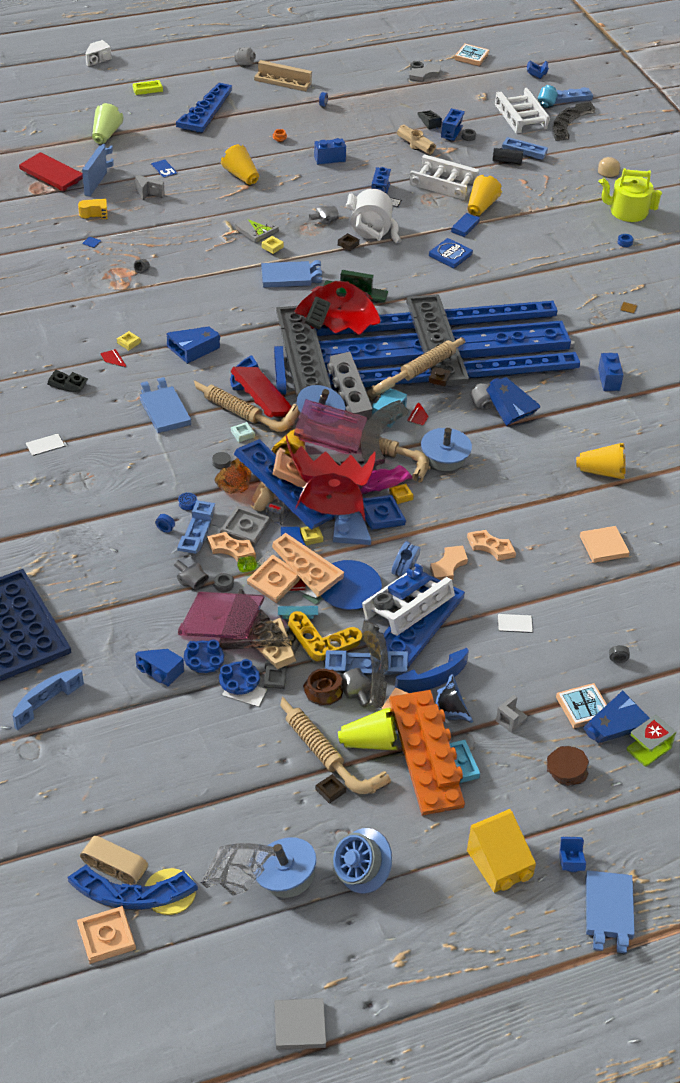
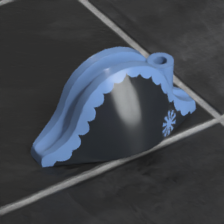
M452 674L449 676L446 686L437 690L436 704L439 710L443 709L446 719H462L473 723L474 721L464 704Z

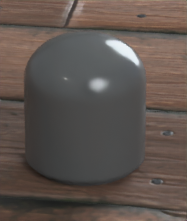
M146 259L134 262V269L138 273L145 272L150 268V264Z

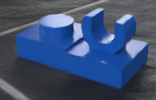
M415 563V570L408 568L406 576L401 577L388 586V592L403 600L431 581L430 575L423 572L421 565Z

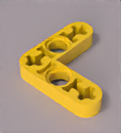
M296 611L291 613L289 617V628L314 661H324L326 659V650L348 651L359 646L362 639V632L356 627H349L322 638L304 613ZM309 633L313 638L306 639L303 634ZM337 641L341 646L334 647L331 645V642Z

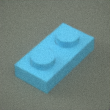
M278 606V615H282V619H289L291 613L299 611L304 613L308 619H313L314 615H318V606Z
M466 740L449 743L450 747H454L457 753V760H454L456 767L460 766L462 769L463 779L460 780V783L479 779L480 772Z

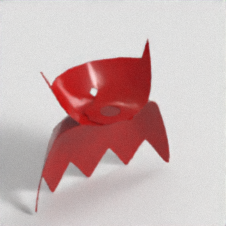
M334 281L325 286L315 287L311 290L312 293L304 298L295 309V313L307 318L315 297L330 302L331 305L322 325H326L334 333L350 328L358 335H361L368 326L380 324L379 314L371 302L373 298L349 282ZM338 288L346 290L344 297L337 295L336 291Z
M286 435L287 445L301 479L307 483L300 495L296 508L302 502L306 507L324 514L346 515L360 511L365 521L363 497L360 488L367 484L372 474L376 452L374 451L363 467L359 465L352 455L339 466L326 451L315 461L311 459L302 446L293 454Z

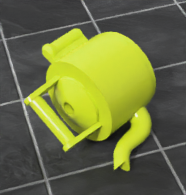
M623 168L622 176L615 181L612 196H610L609 182L604 177L599 180V183L603 186L601 198L606 205L610 206L611 213L616 218L626 222H638L647 217L649 209H658L662 191L654 190L650 182V170L638 171Z

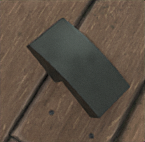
M55 369L48 379L47 385L65 391L80 392L87 383L88 378L74 372L67 375Z

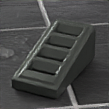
M431 110L418 112L417 114L428 129L439 128L442 125L441 116Z
M315 297L305 324L320 330L331 303Z

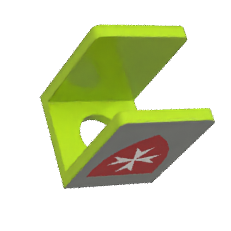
M654 715L631 731V736L636 741L627 746L626 750L642 765L647 767L671 750L676 731L658 715Z

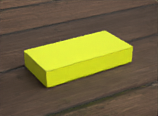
M160 80L132 84L135 95L163 92Z

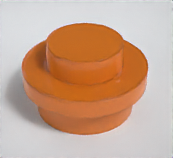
M276 129L273 133V139L277 142L286 140V131Z

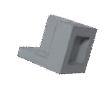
M515 695L498 707L496 722L511 733L527 721L528 717L516 708L517 697Z

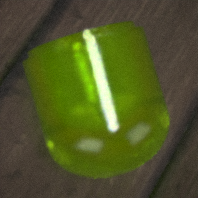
M252 556L240 557L237 566L239 571L249 572L256 569L257 561Z

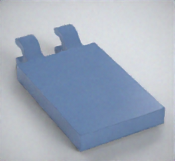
M105 144L99 145L83 167L85 196L92 195L106 175L107 168L114 165L113 158L110 161H106V155L113 153L112 145L109 148H105Z
M315 260L311 264H309V261L261 263L263 288L311 286V283H322V277H317L322 276L321 267L316 268V266H321V261Z
M164 377L157 379L159 385H157L158 390L151 392L147 381L140 383L142 386L140 401L157 433L191 425V418L174 387H167Z
M587 870L585 875L586 935H593V950L603 951L605 937L617 938V953H627L629 939L633 940L635 935L632 875Z

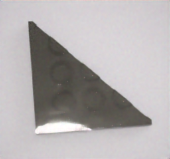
M239 589L220 638L219 647L222 650L292 646L290 639L283 634L282 630L245 594L243 589Z

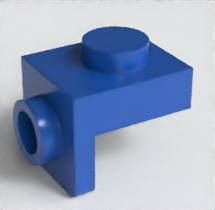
M531 60L527 63V72L540 79L549 70L547 61L542 66Z
M561 837L559 858L562 870L569 872L585 871L586 861L583 854L584 840L582 837Z

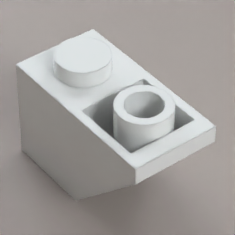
M103 40L91 43L85 53L86 66L88 67L112 59L111 47Z

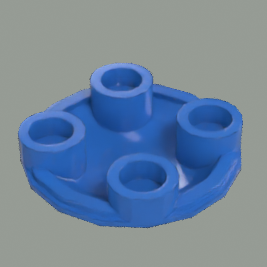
M217 640L188 642L187 648L184 651L186 665L198 673H210L219 669L224 662V653L222 648L219 647V642Z
M249 659L226 664L220 668V685L231 694H247L253 691L259 684V671L252 665Z

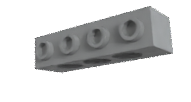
M351 352L330 356V362L327 364L328 371L333 375L334 387L338 388V394L345 403L346 417H349L351 423L371 418L373 408Z

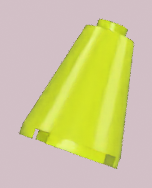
M391 707L341 726V731H338L340 744L344 743L345 748L398 750V745H393V742L397 740L394 717L388 714V712L392 711Z

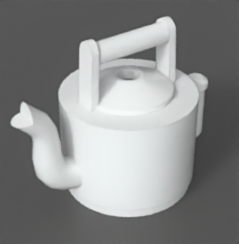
M367 189L362 191L357 197L352 193L348 195L346 208L352 210L351 226L359 236L380 241L382 236L390 229L393 241L395 243L402 241L398 235L399 225L392 218V201L385 192L378 189Z

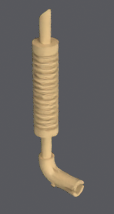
M461 337L454 342L447 340L401 367L399 374L388 377L375 386L373 385L367 391L369 400L373 401L380 397L382 393L394 387L395 383L404 378L411 380L454 355L456 348L464 344L465 339Z
M194 380L196 389L203 392L207 400L254 424L260 421L269 426L273 431L282 432L295 425V421L300 415L298 406L293 404L281 421L271 420L262 415L261 409L212 384L207 387Z
M321 425L316 429L317 431L334 435L335 440L342 441V443L352 444L353 446L362 447L363 449L365 448L391 457L400 454L412 458V460L417 461V468L412 475L413 480L416 482L418 477H420L418 482H422L427 470L431 468L429 466V459L423 452L399 447V442L342 425H339L337 429L326 425Z
M282 696L280 706L287 713L285 718L287 723L328 771H336L345 781L346 787L352 792L372 794L391 783V779L388 774L386 775L387 772L385 771L363 781L358 780L354 775L351 776L344 768V758L300 708L293 709Z

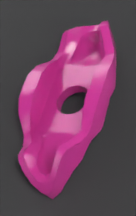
M401 465L391 470L378 469L372 471L367 484L361 487L360 491L362 494H366L371 491L388 489L397 486L405 480H412V475Z

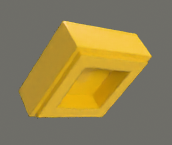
M407 484L389 488V494L393 496L397 504L413 500L414 495Z

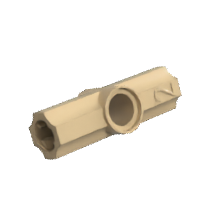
M404 124L397 130V135L409 142L412 149H420L428 155L433 154L436 149V144L425 138L420 130H412Z

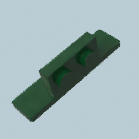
M348 270L341 271L340 281L349 282L368 293L373 298L371 301L386 302L388 291L373 288L374 275ZM326 280L324 286L334 281ZM338 288L336 293L337 295L345 296L346 290Z

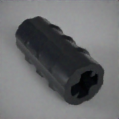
M494 148L492 161L522 164L523 151Z

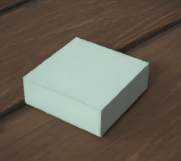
M247 422L231 427V432L238 442L255 438V432Z

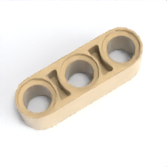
M93 836L80 853V858L87 865L129 885H136L149 866L147 861L141 856L99 836Z

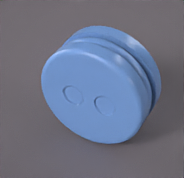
M408 541L404 542L393 563L391 573L401 577L408 568L413 569L420 555L421 548L414 546Z

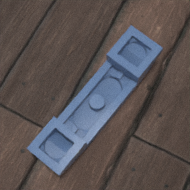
M196 501L192 510V519L185 536L181 537L177 551L194 554L200 551L212 521L215 503Z
M326 650L325 669H333L341 674L355 668H360L364 675L402 674L408 670V651L347 653V651Z
M74 669L59 673L44 680L30 690L18 703L12 714L15 729L19 730L34 719L33 711L61 691L69 695L84 685L82 670Z

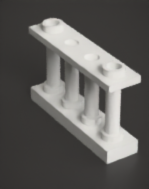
M528 88L524 89L523 96L510 98L505 97L502 92H496L495 106L516 134L522 133L524 125L540 123L544 129H548L550 116ZM522 101H524L523 104H516V105L510 104V103H515V102H522ZM528 108L530 109V111H523V112H517V111H516V110H522V109H528ZM529 116H535V117H536V118H530V119H524V120L522 119V117H529Z
M424 154L422 156L421 171L410 172V185L465 200L468 183H474V180L479 176V169ZM427 172H430V173H433L434 175H433V176H430V175H426V173H427ZM440 176H444V177H448V179H447V180H444V179H441V178H439V177H440ZM454 180H459V181H462V183H461V184H458V183H455V182H453V181H454Z
M446 577L438 583L429 581L423 585L429 589L424 593L417 590L414 591L410 596L415 599L409 603L393 596L394 605L401 608L395 613L388 610H378L373 602L377 594L389 593V585L362 602L365 619L369 620L376 614L383 616L389 620L391 632L398 636L455 596L452 579Z

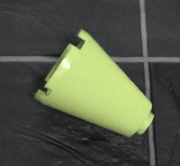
M107 103L97 106L92 138L96 143H106L123 123V114L118 111L116 106Z

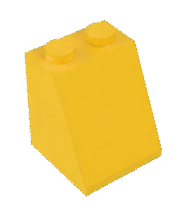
M511 809L471 825L467 852L494 893L500 890H508L514 884L521 881L526 882L532 878L536 862Z

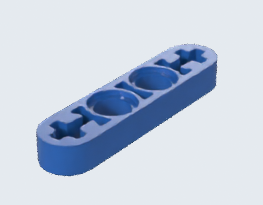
M274 346L276 386L282 395H286L283 346Z

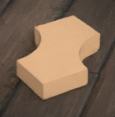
M487 530L469 532L467 534L473 551L481 550L488 552L497 561L516 557V552L509 539L493 537Z
M226 532L207 536V541L213 554L222 553L230 555L238 563L256 558V552L250 540H236L231 538Z
M463 545L444 548L443 558L438 562L430 564L433 577L439 580L448 577L453 580L454 571L468 562Z

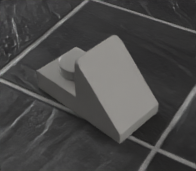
M139 175L135 176L136 190L142 200L148 194L163 198L165 195L163 181Z

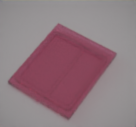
M305 399L294 435L305 442L346 454H351V452L357 454L367 417Z

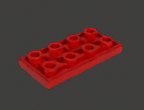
M41 152L19 164L20 170L58 188L60 191L67 190V188L83 179V173Z
M233 367L230 372L234 375L235 380L245 388L246 393L252 396L254 402L264 410L266 416L272 418L285 417L292 406L258 367Z

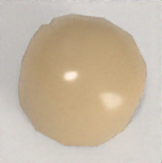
M606 157L600 160L598 165L599 174L606 177L619 175L620 163L617 159Z
M262 481L252 497L255 505H251V507L258 512L269 508V505L274 500V493Z

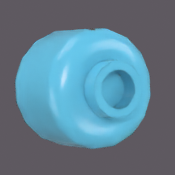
M550 85L541 88L537 99L542 107L548 108V106L555 104L558 96L556 88Z

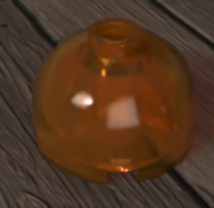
M237 458L230 462L231 466L226 469L224 467L214 480L221 490L229 494H235L239 491L240 493L245 492L249 488L248 483L251 480V470Z

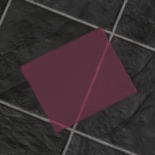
M198 592L187 616L178 628V635L247 639L250 628L265 597L264 595Z

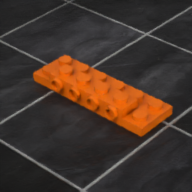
M431 690L390 696L389 703L421 815L464 808L465 802L459 785L460 780L463 779L462 769L460 766L456 767L454 760H457V753L455 748L450 747L449 744L451 733L449 728H444L443 724L445 722V713L443 709L439 710L438 705L435 704Z

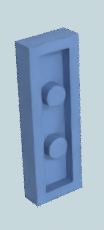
M589 88L556 90L558 96L555 104L593 100V94Z
M509 137L502 144V149L523 151V156H530L535 159L543 160L548 152V147Z

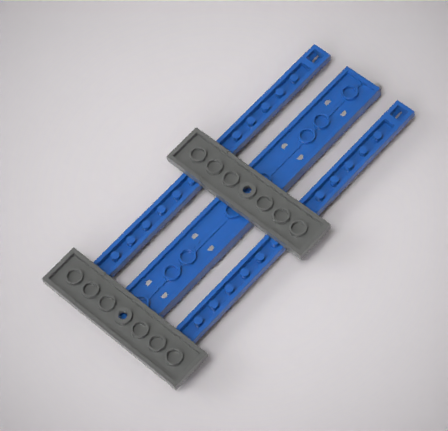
M439 294L407 297L406 301L409 312L379 315L380 324L368 326L364 333L415 328L416 333L318 341L317 336L356 332L347 328L341 332L334 333L326 325H322L320 330L316 328L311 329L309 325L305 324L306 318L295 313L297 306L276 307V314L296 397H298L302 389L312 385H321L332 390H338V388L334 387L333 375L327 374V364L330 362V356L351 352L356 368L407 364L447 340L454 342L461 337L465 339V343L456 348L454 355L411 380L404 378L395 384L429 382V376L434 367L451 371L446 386L468 384L469 378L580 368V360L576 352L465 362L462 360L574 348L575 342L570 340L563 321L451 330L450 325L557 316L558 310L553 300L444 309ZM401 367L358 371L363 386L372 387L388 377L399 374Z

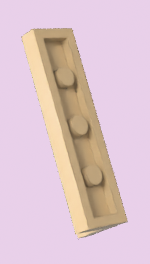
M260 60L258 62V72L254 76V80L307 91L312 84V71Z

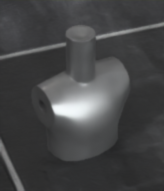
M319 206L315 214H309V220L320 219L324 224H329L332 220L339 219V213L335 206Z
M177 560L174 564L181 571L177 575V579L182 585H188L197 590L209 579V576L203 571L199 563H194L187 567L180 560Z
M360 668L351 669L343 673L341 678L343 679L346 697L352 698L357 696L362 707L368 706L370 702L365 693L372 690L369 678L363 674Z

